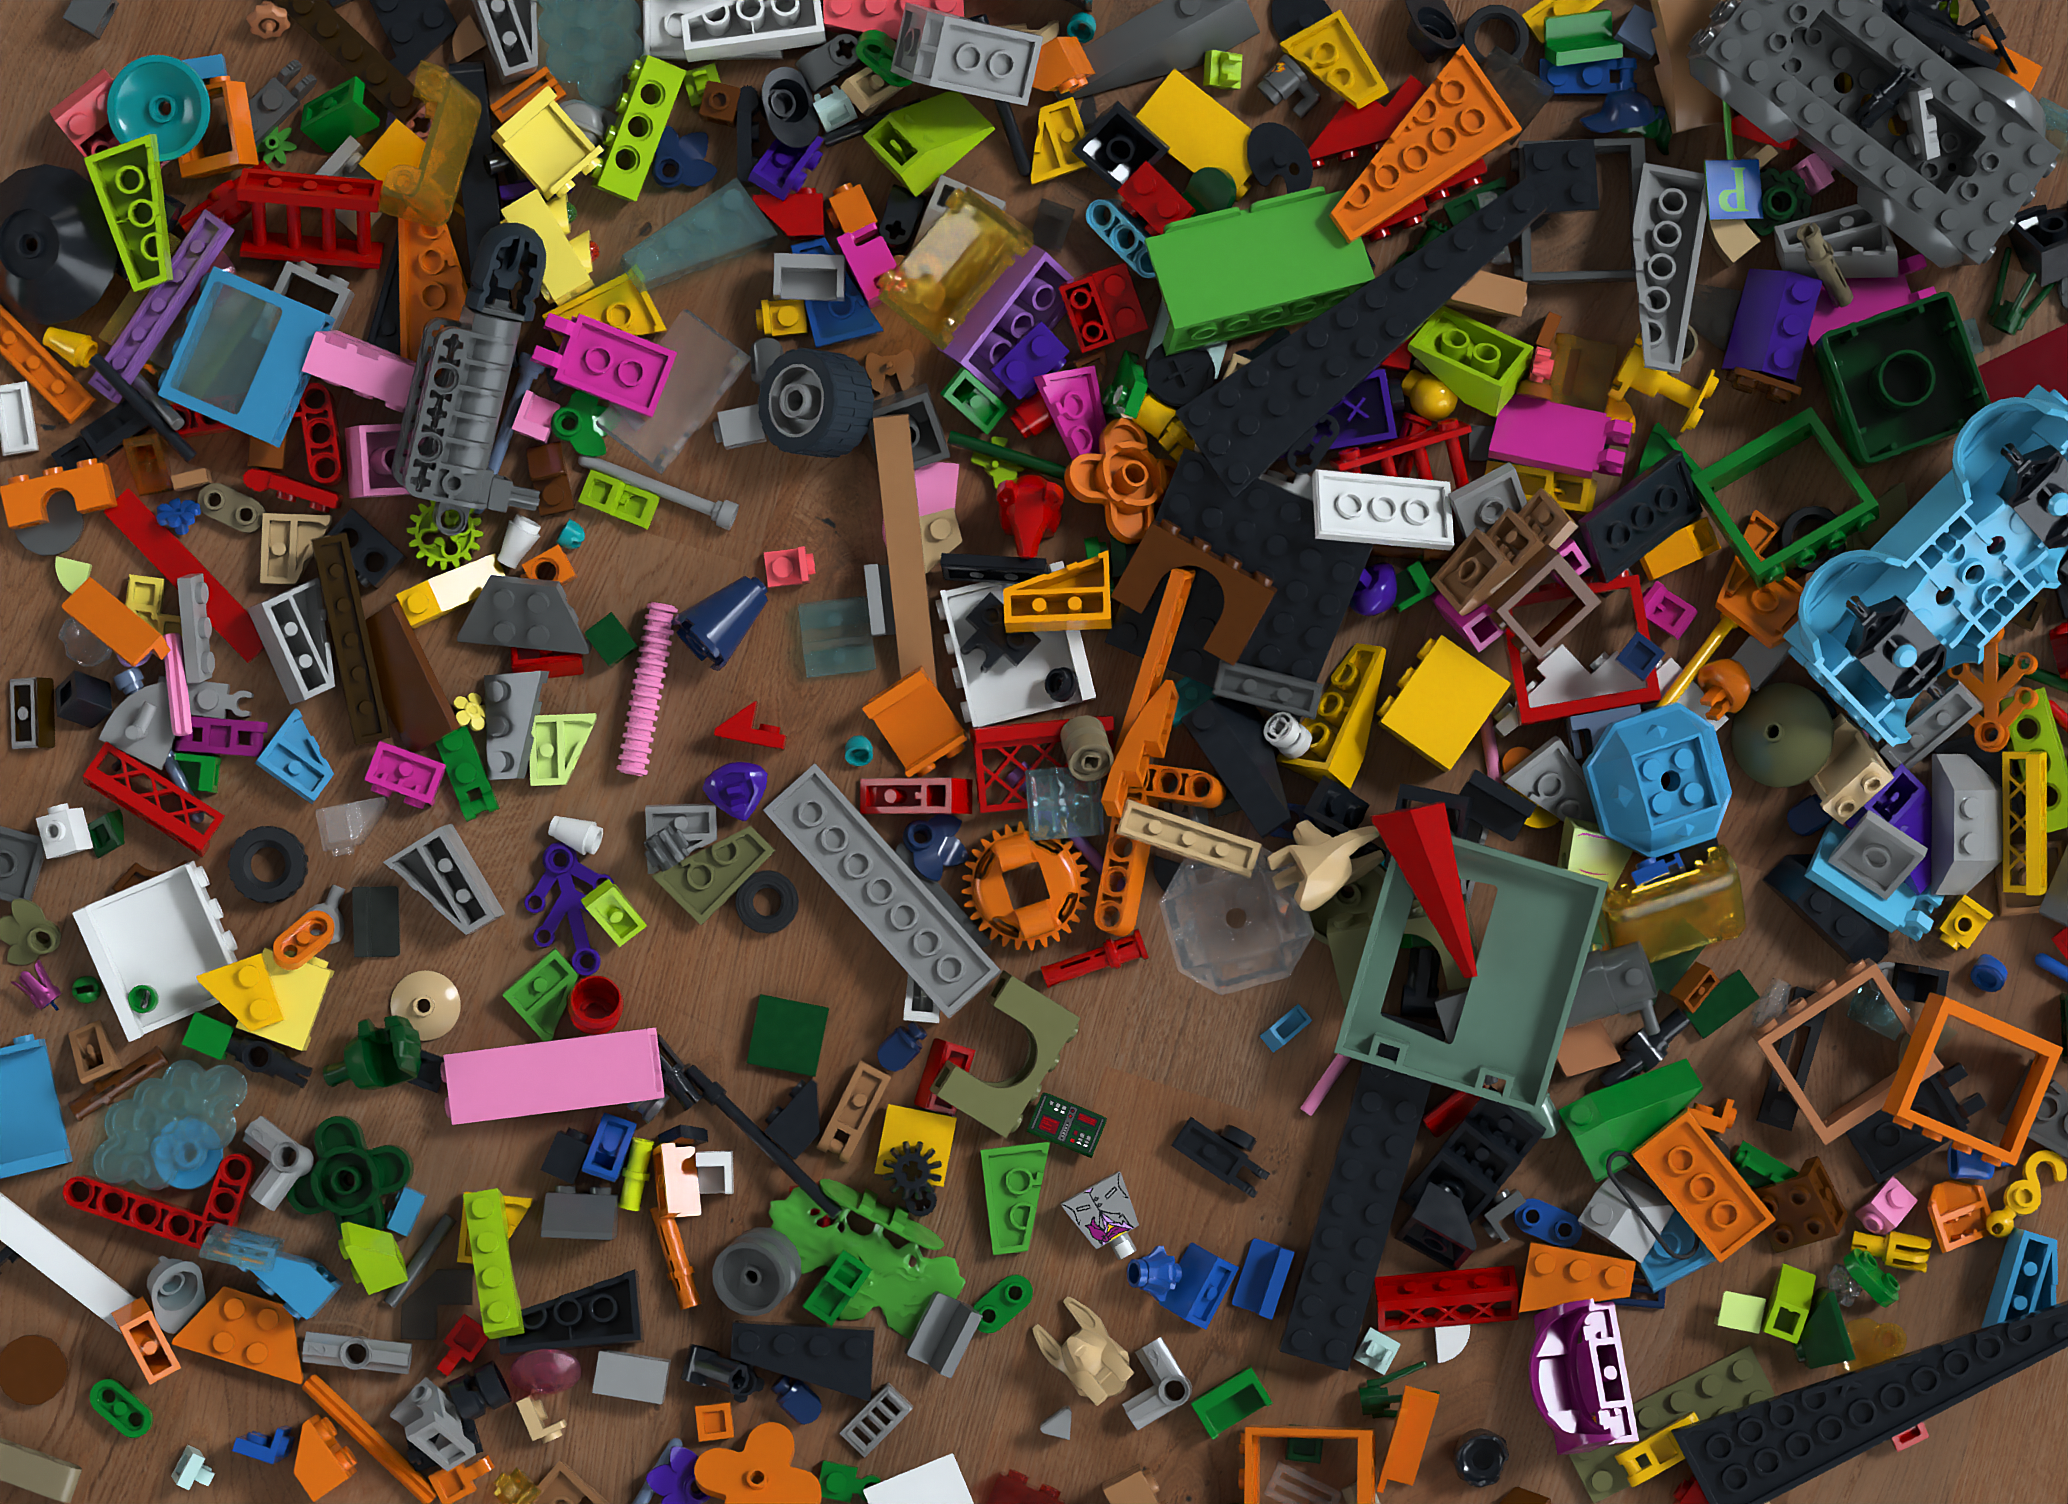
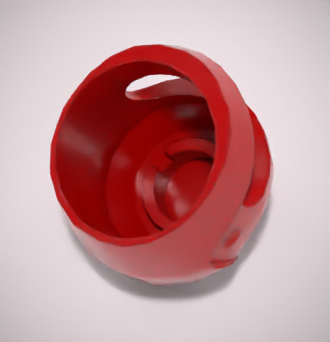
M598 975L589 976L581 979L572 988L568 995V1011L572 1023L578 1030L590 1035L606 1034L613 1030L619 1022L623 1012L624 997L612 980Z

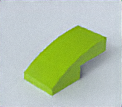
M590 470L578 502L648 530L661 497L605 474Z

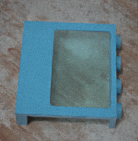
M213 266L211 273H206L201 282L200 291L202 294L197 305L194 304L187 314L186 324L188 326L183 337H179L173 346L172 356L174 358L171 365L160 376L158 396L280 448L311 377V374L303 372L302 368L315 332L331 331L335 319L326 313Z

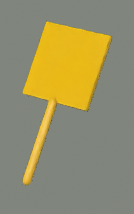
M396 118L358 164L377 180H382L383 185L397 197L398 191H414L422 182L430 190L436 191L438 197L465 218L464 208L426 178L442 156Z

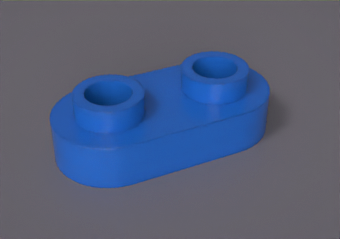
M1526 1198V1202L1514 1210V1222L1520 1230L1559 1247L1573 1246L1582 1235V1226L1575 1215L1536 1198ZM1532 1209L1536 1210L1539 1215L1534 1223L1526 1220V1213ZM1563 1223H1568L1571 1227V1232L1567 1236H1561L1558 1232L1559 1226Z

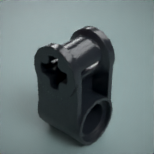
M893 184L879 232V236L884 238L892 256L903 254L909 247L916 224L918 225L927 199L926 194L920 193L915 197L907 188ZM893 232L900 233L896 240L890 238Z

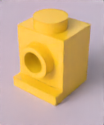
M1958 895L1935 929L1942 934L1939 939L1953 950L1957 951L1959 947L1968 949L1986 923L1993 917V914L1967 895ZM1961 918H1966L1970 923L1967 931H1961L1958 927V922Z

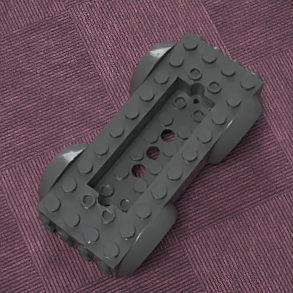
M1721 0L1717 3L1709 14V18L1712 19L1705 30L1700 29L1688 44L1691 50L1686 55V58L1689 59L1690 75L1779 144L1795 137L1858 186V205L1941 269L1954 265L1968 266L1986 263L1996 250L1994 244L2001 234H2007L2017 220L2014 216L2020 207L2028 205L2036 195L2037 190L2035 186L2042 177L2046 178L2057 165L2055 158L2061 150L2045 139L2046 116L2043 108L2032 94L2011 78L1995 70L1979 65H1950L1882 12L1883 0H1726L1725 2ZM1902 64L1912 68L1903 80L1914 72L1918 75L1919 80L1910 88L1931 87L1933 98L1926 100L1925 103L1928 114H1933L1936 117L1937 138L1940 148V156L1928 160H1917L1916 155L1911 154L1907 145L1908 127L1899 136L1893 135L1889 131V119L1894 115H1899L1897 106L1894 109H1888L1874 123L1873 127L1869 129L1860 124L1866 117H1862L1858 121L1855 118L1854 113L1857 109L1861 108L1862 98L1867 94L1873 95L1874 88L1878 84H1884ZM1839 73H1846L1852 79V87L1845 94L1839 93L1834 88V78Z

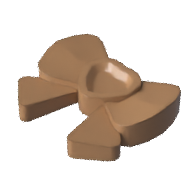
M904 349L897 355H886L883 357L873 352L867 354L865 362L866 372L869 378L872 379V388L880 394L884 390L886 374L889 376L897 374L902 391L907 390L914 383L911 375L914 372L915 361L911 350Z

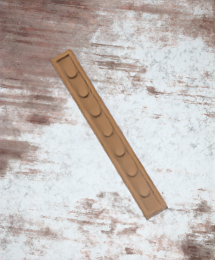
M909 414L873 417L900 676L903 678L922 665L938 689Z

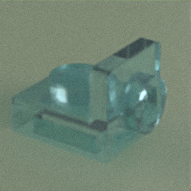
M1861 986L1851 1001L1847 1017L1895 1041L1902 1028L1901 1023L1881 993ZM1905 1007V1009L1909 1013L1911 1009Z

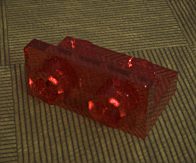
M1010 1469L1008 1474L1000 1471L986 1504H1065V1500L1059 1497L1061 1491L1044 1483L1038 1488L1027 1483L1028 1476Z

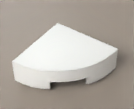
M1470 1324L1434 1327L1438 1363L1453 1359L1464 1349L1470 1335Z

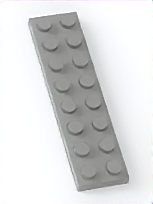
M813 764L763 809L768 817L949 1019L1002 972L816 764Z

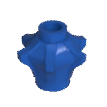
M1155 1246L1148 1255L1139 1259H1132L1127 1267L1129 1285L1133 1288L1147 1291L1156 1301H1165L1169 1289H1175V1285L1180 1282L1182 1277L1180 1265L1175 1263L1174 1256H1167L1164 1246Z

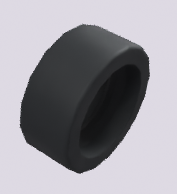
M1488 5L1478 9L1468 19L1462 33L1465 47L1481 70L1487 74H1501L1513 69L1522 60L1529 44V30L1524 19L1514 9L1504 5ZM1490 19H1500L1507 22L1515 33L1513 51L1502 59L1484 57L1475 45L1477 28L1483 22Z
M1820 506L1803 507L1790 514L1781 524L1777 537L1779 551L1792 544L1793 531L1804 520L1816 519L1827 524L1838 516L1830 509ZM1845 542L1838 548L1830 550L1825 557L1814 560L1802 568L1797 566L1794 570L1804 573L1815 572L1829 559L1844 553L1846 548Z

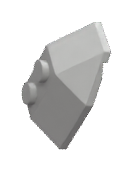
M1932 754L1931 895H1966L2003 861L2002 787L1967 754Z

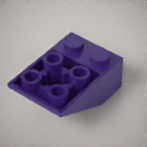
M1901 763L1890 771L1894 778L1845 823L1853 829L1866 812L1870 810L1928 848L1923 860L1903 881L1919 896L1931 883L1932 798L1927 788Z

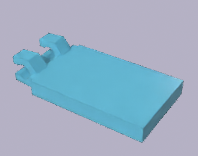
M1832 820L1826 826L1804 876L1890 933L1898 929V931L1913 940L1919 941L1923 933L1927 934L1930 931L1934 921L1928 916L1932 913L1934 907L1938 908L1941 905L1945 895H1931V885H1928L1917 896L1902 882L1893 894L1885 900L1828 862L1831 853L1850 832L1849 829Z

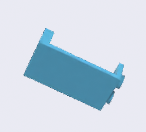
M33 1034L12 1038L14 1045L0 1048V1179L73 1162L45 1039L35 1040Z

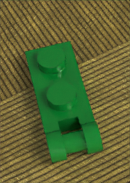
M468 725L460 726L459 729L435 742L442 761L446 765V771L465 820L468 822L476 819V814L486 810L491 813L500 809ZM480 788L483 797L471 801L468 792Z

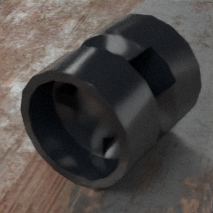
M493 1360L474 1369L473 1376L464 1374L447 1383L452 1399L466 1423L485 1415L487 1407L495 1410L512 1401L506 1381Z

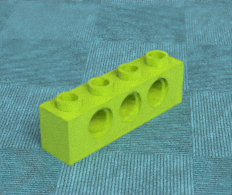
M643 55L640 57V60L635 59L627 77L631 80L627 93L622 92L617 101L615 111L619 113L615 125L610 124L605 132L602 143L606 145L602 158L597 157L601 163L590 172V177L594 178L592 187L628 202L637 201L686 70L650 55ZM645 85L651 86L655 91V99L650 105L646 104L641 98V90ZM633 117L638 118L643 125L642 133L638 137L631 135L628 130V123ZM620 150L626 151L630 156V164L625 170L620 169L615 161L616 155Z
M2045 687L2035 689L2039 697L2037 705L2032 709H2024L2009 726L2011 741H2008L2007 748L2008 751L2047 752V786L2053 787L2058 794L2057 802L2054 805H2047V833L2068 827V764ZM2030 692L2022 696L2023 704L2030 701ZM2014 696L2000 701L1999 715L2015 700ZM2025 718L2032 719L2037 724L2038 731L2033 738L2025 737L2020 731V724ZM2012 759V762L2018 761L2021 774L2017 775V779L2022 783L2026 779V759Z

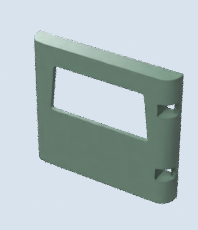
M1451 835L1459 879L1495 885L1498 891L1476 963L1478 976L1472 977L1454 1041L1448 1044L1388 1019L1381 1014L1415 896L1403 872L1391 855L1334 1053L1540 1115L1609 882ZM1381 1043L1400 1048L1397 1061L1377 1056ZM1486 1075L1506 1080L1503 1093L1483 1088Z

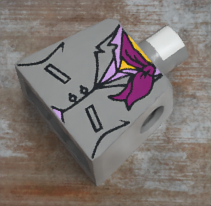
M1120 1171L1061 1202L1063 1209L1095 1249L1109 1243L1118 1260L1137 1251L1127 1232L1139 1226Z

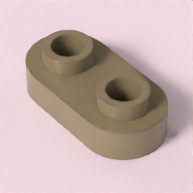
M221 483L206 485L198 495V504H200L201 511L205 515L247 534L255 533L262 528L263 513H266V511L257 500ZM213 494H219L221 496V503L215 507L211 506L209 502L210 497ZM245 509H251L253 512V517L249 521H243L241 518V513Z

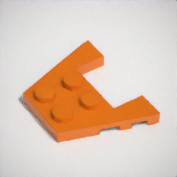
M1755 510L1752 513L1743 537L1760 562H1762L1765 558L1760 554L1778 536L1781 528L1758 510ZM1735 556L1716 601L1715 608L1767 648L1772 649L1786 641L1783 635L1798 621L1799 601L1804 588L1786 575L1780 582L1777 583L1774 580L1759 589L1738 557Z

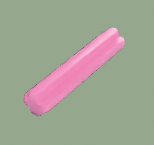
M169 633L163 635V638L171 649L164 657L172 733L175 736H186L192 733L188 686L186 683L183 640L179 633Z

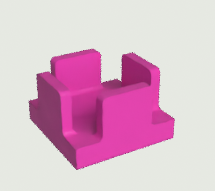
M875 222L836 238L842 255H845L846 263L870 309L882 304L883 300L907 288L902 278L882 289H877V286L887 282V280L879 276L895 269L897 266L882 236L856 246L857 243L879 232Z

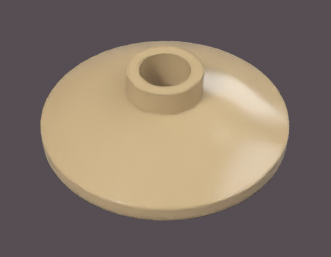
M417 971L407 975L395 987L390 1003L391 1015L407 1018L412 1024L413 1029L418 1030L420 1040H434L444 1036L455 1026L460 1015L461 1000L457 988L446 976L434 971ZM421 999H427L430 1002V1009L425 1013L418 1009V1003Z

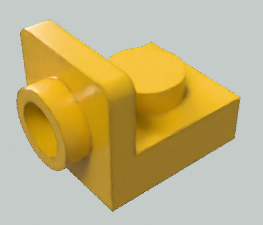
M761 300L762 309H756V321L758 330H764L766 338L808 334L804 300Z

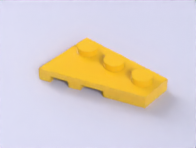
M636 268L542 315L544 321L549 313L571 320L572 316L577 318L580 313L635 336L668 332ZM550 332L556 345L560 348L564 336Z

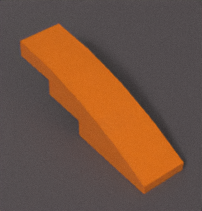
M1166 679L1144 706L1123 741L1111 767L1101 798L1107 816L1122 817L1129 786L1143 788L1150 757L1164 758L1179 699L1173 680Z

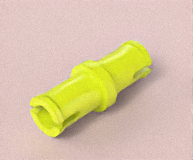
M633 1137L627 1168H623L622 1176L625 1178L618 1207L640 1211L645 1181H649L650 1173L647 1170L654 1141Z

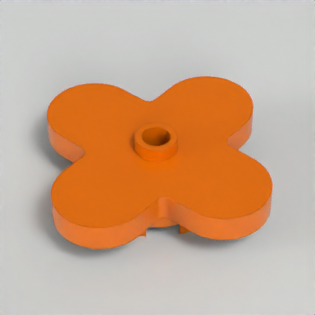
M1118 418L1111 421L1101 431L1099 436L1100 454L1086 453L1076 457L1067 466L1064 480L1068 491L1076 499L1086 503L1104 505L1106 524L1113 537L1126 544H1136L1141 542L1150 524L1155 520L1154 508H1160L1177 463L1167 459H1156L1148 451V441L1144 430L1133 420Z
M767 1422L755 1427L749 1434L742 1452L725 1448H713L702 1453L695 1463L694 1474L698 1488L708 1496L725 1500L724 1504H820L822 1499L821 1486L818 1479L806 1470L790 1466L795 1453L794 1438L790 1430L779 1423Z

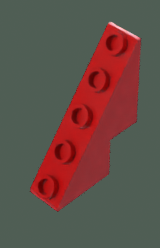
M1411 75L1386 108L1375 100L1358 110L1346 101L1308 149L1313 170L1324 167V161L1338 157L1339 162H1345L1358 158L1359 151L1372 149V153H1378L1428 88Z

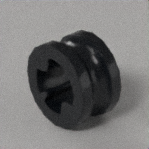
M923 1186L920 1187L921 1190L926 1191ZM910 1189L909 1197L905 1200L906 1207L910 1213L922 1217L933 1212L937 1203L936 1193L930 1194L927 1192V1199L931 1200V1205L928 1208L923 1206L924 1210H917L915 1208L916 1202L911 1200L914 1189Z

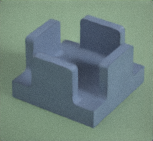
M1640 704L1571 716L1564 719L1565 733L1568 734L1571 755L1574 759L1583 758L1579 731H1582L1584 734L1586 751L1589 756L1592 754L1608 724L1641 713Z

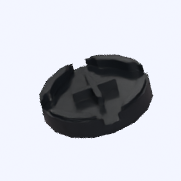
M1161 343L1153 349L1146 361L1145 378L1148 383V389L1157 399L1169 406L1181 408L1213 386L1215 366L1212 357L1205 347L1166 356L1163 344Z

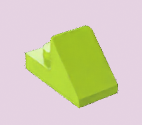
M609 879L581 899L585 908L619 947L647 927L644 920L618 886Z

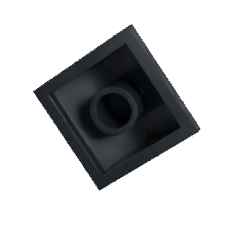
M1117 101L1097 117L1073 147L1072 152L1117 191L1145 161L1154 166L1170 147Z

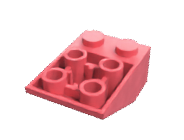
M105 68L49 111L57 125L84 157L121 145L115 137L108 120L107 100L114 80ZM160 161V168L170 161Z

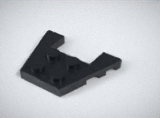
M329 0L334 10L354 1ZM370 0L396 54V58L389 62L406 78L425 59H428L455 33L458 27L446 0Z

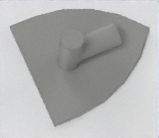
M166 681L146 686L128 696L115 708L106 722L99 740L108 742L114 747L162 770L175 738L171 727Z

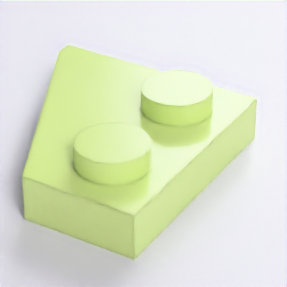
M596 713L535 715L531 731L534 741L529 758L530 786L567 785L597 720Z

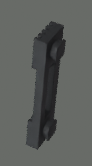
M1795 987L1792 1001L1800 997L1806 999L1816 992ZM1828 1007L1801 1024L1810 1027L1795 1076V1081L1802 1091H1804ZM1796 1028L1781 1038L1777 1050L1785 1065ZM1772 1069L1756 1121L1792 1131L1798 1107L1789 1094L1778 1091L1781 1081Z

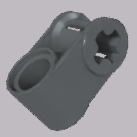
M850 34L838 35L823 46L810 51L797 60L795 65L806 78L813 93H818L831 86L840 77L862 63L856 54L858 40ZM844 44H847L850 48L854 47L851 50L853 56L850 59H847L844 55L840 56L843 53L841 47Z

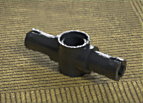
M1677 1007L1659 1023V1033L1649 1036L1646 1033L1645 1027H1642L1622 1045L1623 1051L1620 1052L1622 1055L1620 1057L1621 1060L1613 1063L1599 1076L1600 1080L1609 1087L1627 1080L1636 1072L1638 1074L1642 1071L1647 1073L1669 1053L1667 1051L1670 1047L1669 1043L1691 1023L1690 1020Z
M233 1033L225 1051L235 1056V1061L244 1064L252 1072H261L272 1078L278 1076L300 1086L302 1089L305 1088L308 1079L299 1076L298 1073L310 1077L313 1068L285 1057L286 1053L277 1049L272 1043L264 1040L259 1041L248 1035L244 1038ZM258 1046L265 1048L269 1056L268 1062L262 1067L257 1066L252 1060V1053Z

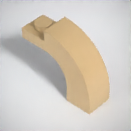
M1757 144L1741 158L1759 159L1761 169L1774 159L1778 152L1772 145L1767 144L1761 149ZM1707 210L1705 227L1709 240L1728 267L1733 265L1760 242L1743 219L1708 220Z

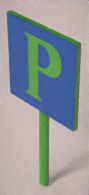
M1722 100L1727 160H1704L1708 220L1763 219L1759 159L1734 160L1730 105Z

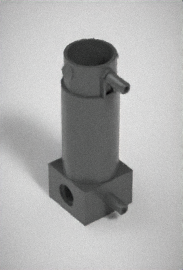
M1639 940L1606 951L1598 949L1588 952L1566 1029L1618 1013L1624 1015L1639 1010L1647 1035L1650 1036L1660 1032L1652 1006L1654 1005L1652 999L1657 998L1656 985L1646 953ZM1469 987L1442 992L1435 1001L1448 1044L1454 1041ZM1486 1075V1085L1498 1082V1078Z

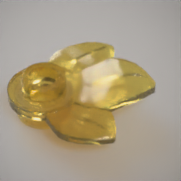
M1858 1318L1846 1323L1845 1326L1850 1341L1853 1342L1851 1345L1856 1359L1843 1362V1368L1848 1371H1854L1899 1356L1907 1345L1905 1331L1895 1323L1886 1322L1879 1325L1870 1318ZM1887 1333L1893 1334L1895 1338L1891 1346H1885L1882 1342L1883 1336Z

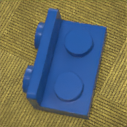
M285 1425L277 1428L272 1443V1436L257 1431L248 1432L247 1435L236 1437L232 1451L275 1464L285 1457H289L295 1441V1437L290 1436L292 1427Z

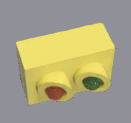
M535 189L501 209L505 219L500 221V224H524L534 229L543 240L546 250V268L540 291L549 305L556 302L558 306H561L596 288L589 273L593 271V262L599 257L600 249L597 243L591 240L589 230L570 241L565 236L571 232L570 223L577 217L576 207L568 202L567 193L561 198L557 196L546 203L538 189Z

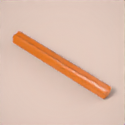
M311 1375L304 1382L302 1389L422 1504H430L438 1496L432 1484L420 1472H416L415 1468L318 1375Z

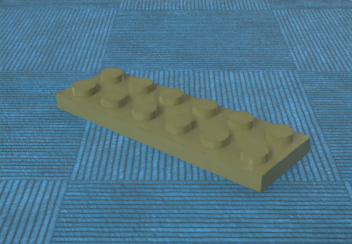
M1748 1344L1632 1403L1639 1441L1692 1411L1696 1413L1699 1421L1776 1396L1751 1346ZM1637 1442L1600 1447L1591 1452L1568 1454L1593 1504L1631 1486L1626 1478L1628 1473L1625 1467L1618 1464L1614 1455ZM1645 1453L1636 1457L1641 1468L1650 1464Z

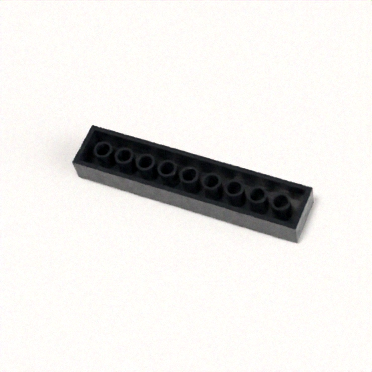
M1381 1012L1382 1016L1443 1042L1446 1035L1443 1030ZM1381 1043L1377 1056L1397 1061L1400 1048ZM1362 1061L1278 1349L1280 1352L1348 1371L1432 1082Z

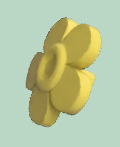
M470 693L467 698L458 696L453 701V708L459 711L455 717L460 726L463 727L469 723L470 728L474 731H480L484 728V720H486L485 704L480 705L482 702L480 695Z

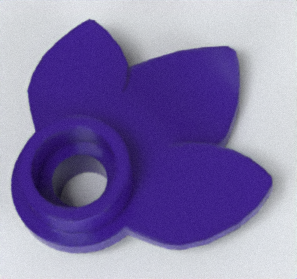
M672 1446L669 1454V1464L659 1465L646 1474L645 1479L650 1488L657 1494L664 1496L660 1504H702L710 1499L711 1496L706 1495L700 1489L698 1491H691V1484L695 1481L694 1467L699 1458L693 1451L681 1446Z

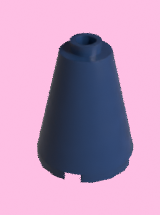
M743 576L677 614L672 619L671 624L672 626L679 624L681 628L676 631L677 635L698 659L703 661L708 657L714 662L710 668L720 671L727 664L768 602L765 595L768 590L758 578L753 576L750 579Z

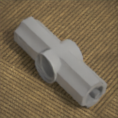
M306 1331L302 1362L341 1366L352 1370L367 1369L409 1374L412 1359V1343L370 1339L364 1336L353 1337ZM353 1343L361 1344L365 1348L366 1357L363 1362H356L351 1359L349 1348Z

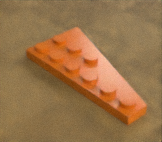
M1464 44L1457 50L1387 142L1331 211L1329 217L1348 244L1480 160L1523 130Z
M432 190L398 191L400 356L414 362L417 361L426 324L436 317L459 321L468 291L436 191ZM441 325L439 330H433L432 336L436 337L437 333L444 328V325ZM428 346L427 352H431L432 347ZM442 368L436 371L434 378L441 373Z

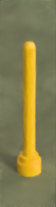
M1721 613L1720 622L1655 708L1677 702L1697 676L1700 668L1706 664L1730 630L1737 628L1739 625Z

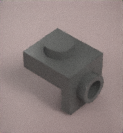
M1507 1188L1503 1189L1491 1200L1493 1205L1481 1213L1486 1219L1481 1225L1493 1241L1497 1238H1500L1503 1243L1510 1240L1498 1222L1526 1202L1517 1189L1511 1192Z

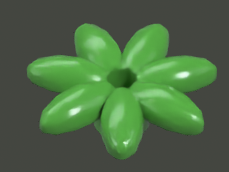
M277 126L256 147L257 153L265 152L263 160L268 165L273 160L274 155L281 164L285 165L287 160L284 151H294L297 149L295 144L285 141L290 137L292 128L288 127L279 132ZM275 141V145L271 146V142Z

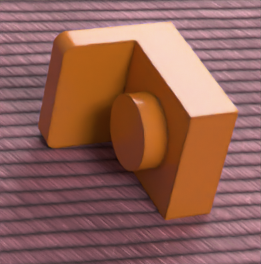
M1723 1098L1717 1117L1713 1116L1715 1109L1698 1103H1694L1693 1108L1685 1107L1682 1112L1687 1109L1702 1128L1724 1134L1726 1128H1732L1737 1109L1732 1108L1734 1100Z

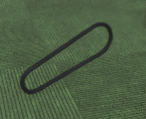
M1624 1151L1613 1152L1607 1159L1606 1170L1614 1185L1671 1257L1679 1260L1692 1257L1699 1248L1700 1238L1694 1232V1246L1687 1254L1680 1255L1672 1251L1612 1173L1611 1164L1613 1159L1617 1156H1623L1628 1159L1675 1210L1676 1208L1629 1153Z

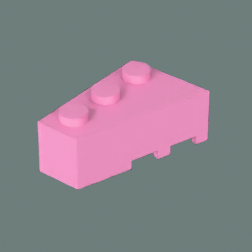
M338 330L316 331L302 371L322 378L321 380L329 384L353 389V393L371 400L375 397L386 401V407L404 413L416 362ZM424 366L423 372L426 375L427 367ZM420 380L419 386H423L424 382ZM419 398L416 399V404L418 405L420 401Z

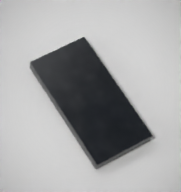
M1671 451L1577 521L1599 582L1608 584L1703 512L1682 451Z

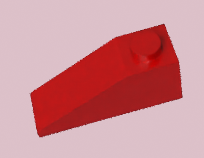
M860 779V814H972L973 779Z

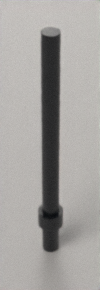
M692 1065L685 1072V1075L703 1092L702 1097L711 1106L716 1105L825 1213L833 1220L840 1215L843 1209L825 1195L820 1187L725 1095L727 1091L717 1081L712 1082L696 1065Z

